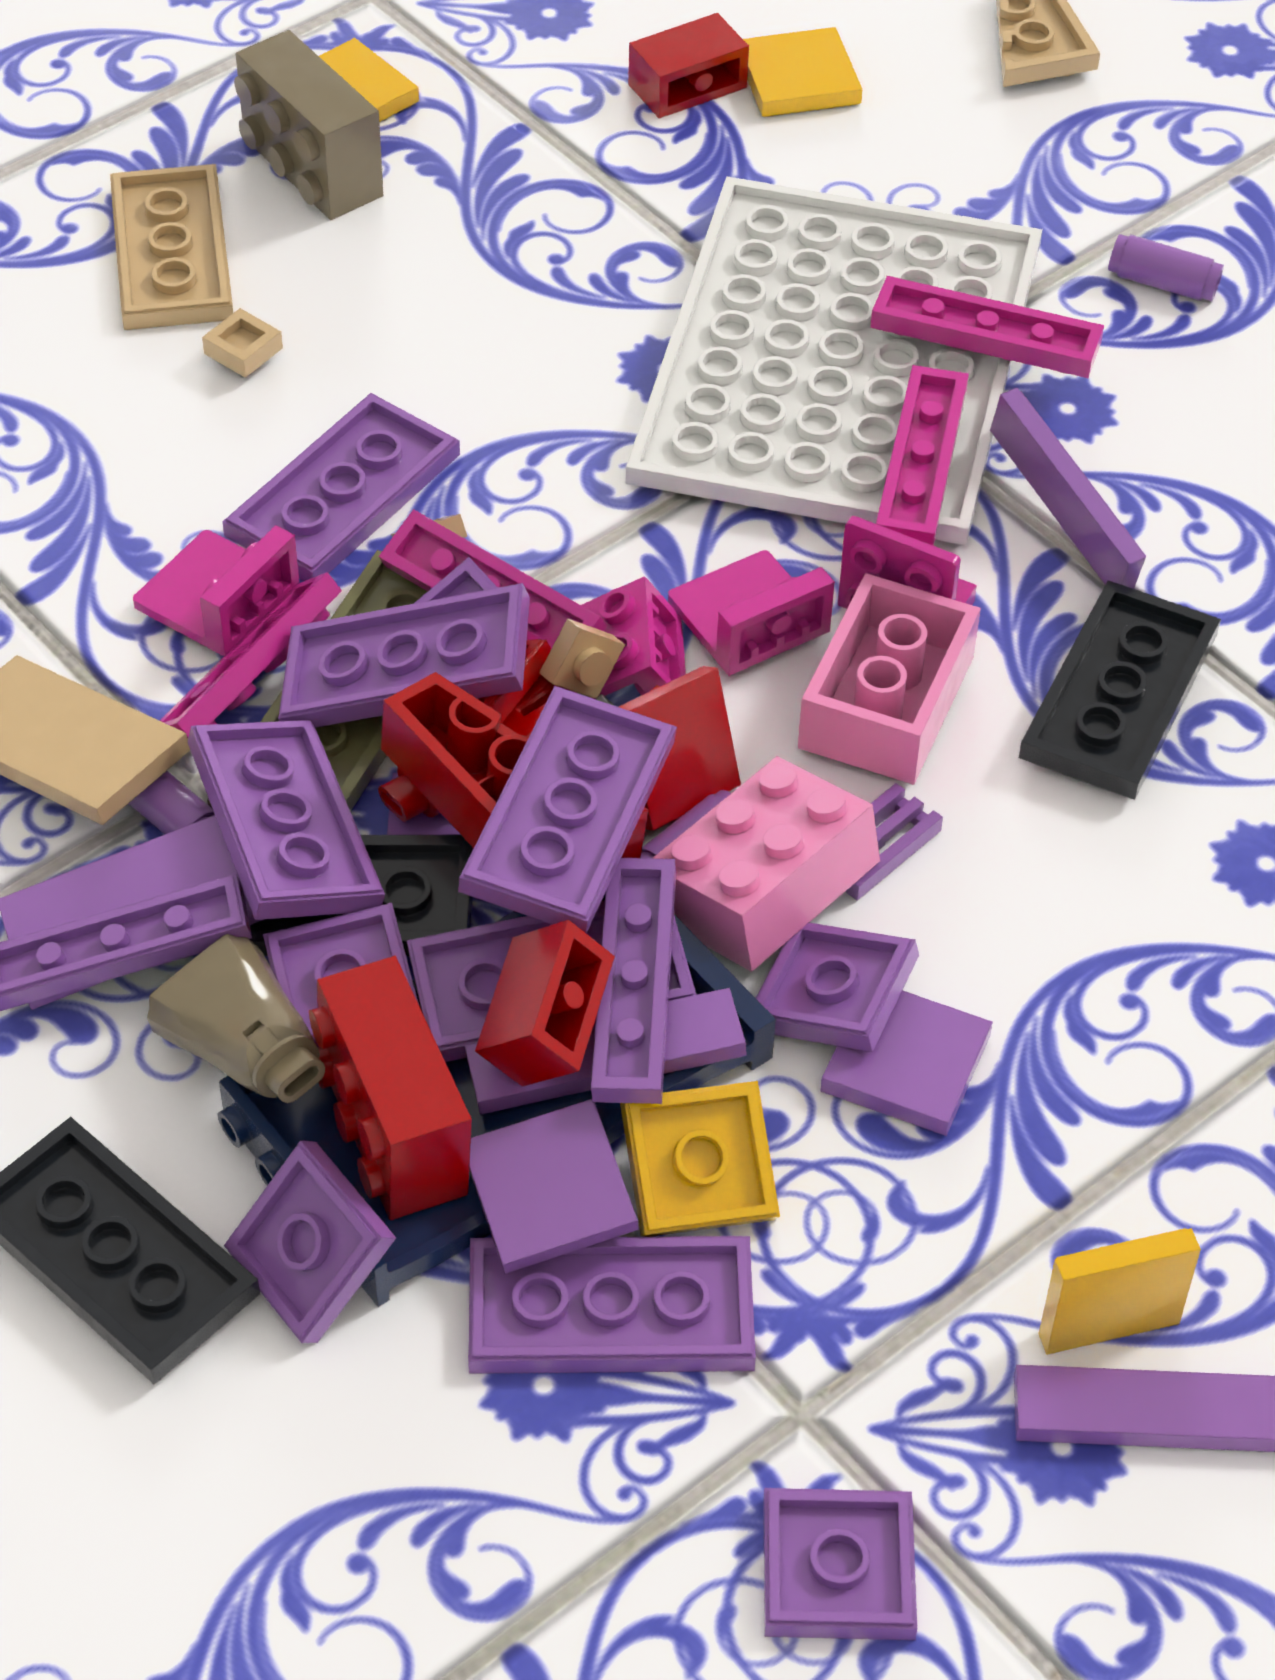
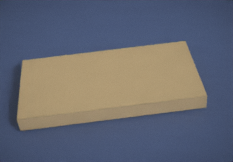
M216 164L110 174L124 330L224 321L233 314Z
M14 656L0 668V775L101 825L109 821L190 751L185 732L21 656Z

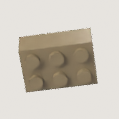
M286 30L235 53L238 76L234 79V85L241 105L242 119L238 123L241 137L250 149H256L270 162L271 167L278 176H284L299 190L301 196L309 205L314 204L330 220L384 196L379 111L290 30Z

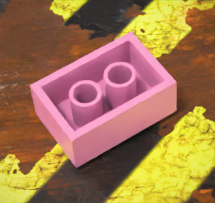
M865 573L802 697L798 748L915 785L974 658L981 608Z
M778 756L653 857L654 859H675L676 887L674 914L706 947L751 972L880 862L873 804Z

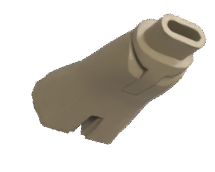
M223 935L149 995L147 1019L154 1033L206 1060L234 1081L255 1093L268 1098L278 1097L281 1101L290 1103L301 1097L324 1076L325 1066L319 1060V1048L315 1044L311 1032L284 993L262 951L247 937Z

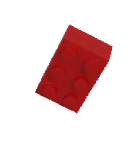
M396 955L317 979V1008L309 1010V1020L319 1048V1060L325 1066L324 1076L318 1084L322 1089L332 1087L338 1101L333 1104L337 1127L345 1143L355 1140L362 1156L357 1159L358 1171L370 1199L377 1196L380 1197L391 1221L467 1196L472 1119Z

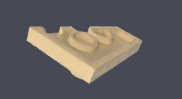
M996 0L1003 87L1098 70L1100 51L1067 0Z

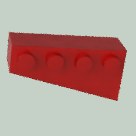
M434 672L383 700L381 750L474 848L531 733L527 736L517 734L501 723L500 713L437 672ZM645 807L621 858L641 857L648 809Z

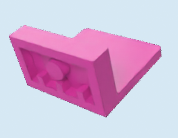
M851 516L845 524L838 606L848 608L865 573L969 605H973L975 602L977 585L959 578L961 559L954 553L857 516Z
M275 525L261 540L252 543L245 549L210 530H203L133 595L134 608L214 652L225 656L296 584H299L295 535Z
M762 550L669 590L668 603L681 616L684 623L725 673L730 676L830 632L835 582L822 567L799 577H791L769 551Z
M645 576L581 605L602 618L606 625L604 632L614 635L625 644L599 696L601 694L606 696L633 683L637 691L643 695L656 685L662 686L686 674L682 618Z

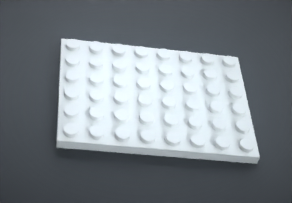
M726 176L626 465L625 484L840 523H847L851 516H857L876 524L912 365L968 373L964 406L935 540L967 545L993 440L990 428L1000 394L1005 391L1012 361L870 328L872 310L887 276L1025 307L1040 249L1043 229Z

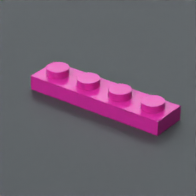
M887 276L872 310L870 328L947 345L952 348L990 355L1008 361L1046 368L1064 374L1089 378L1102 342L1104 325Z
M912 365L876 524L934 546L967 391L968 373Z
M414 509L378 556L385 567L426 591L434 587L468 557L473 560L498 588L523 583L530 597L527 640L547 639L551 649L567 618L601 631L606 629V625L599 615Z
M326 572L296 584L160 721L185 732L188 738L191 726L217 724L215 719L225 709L228 711L233 710L251 697L257 689L252 681L263 670L265 673H268L287 660L291 627L323 621L330 616V612L326 607L342 590L329 573Z

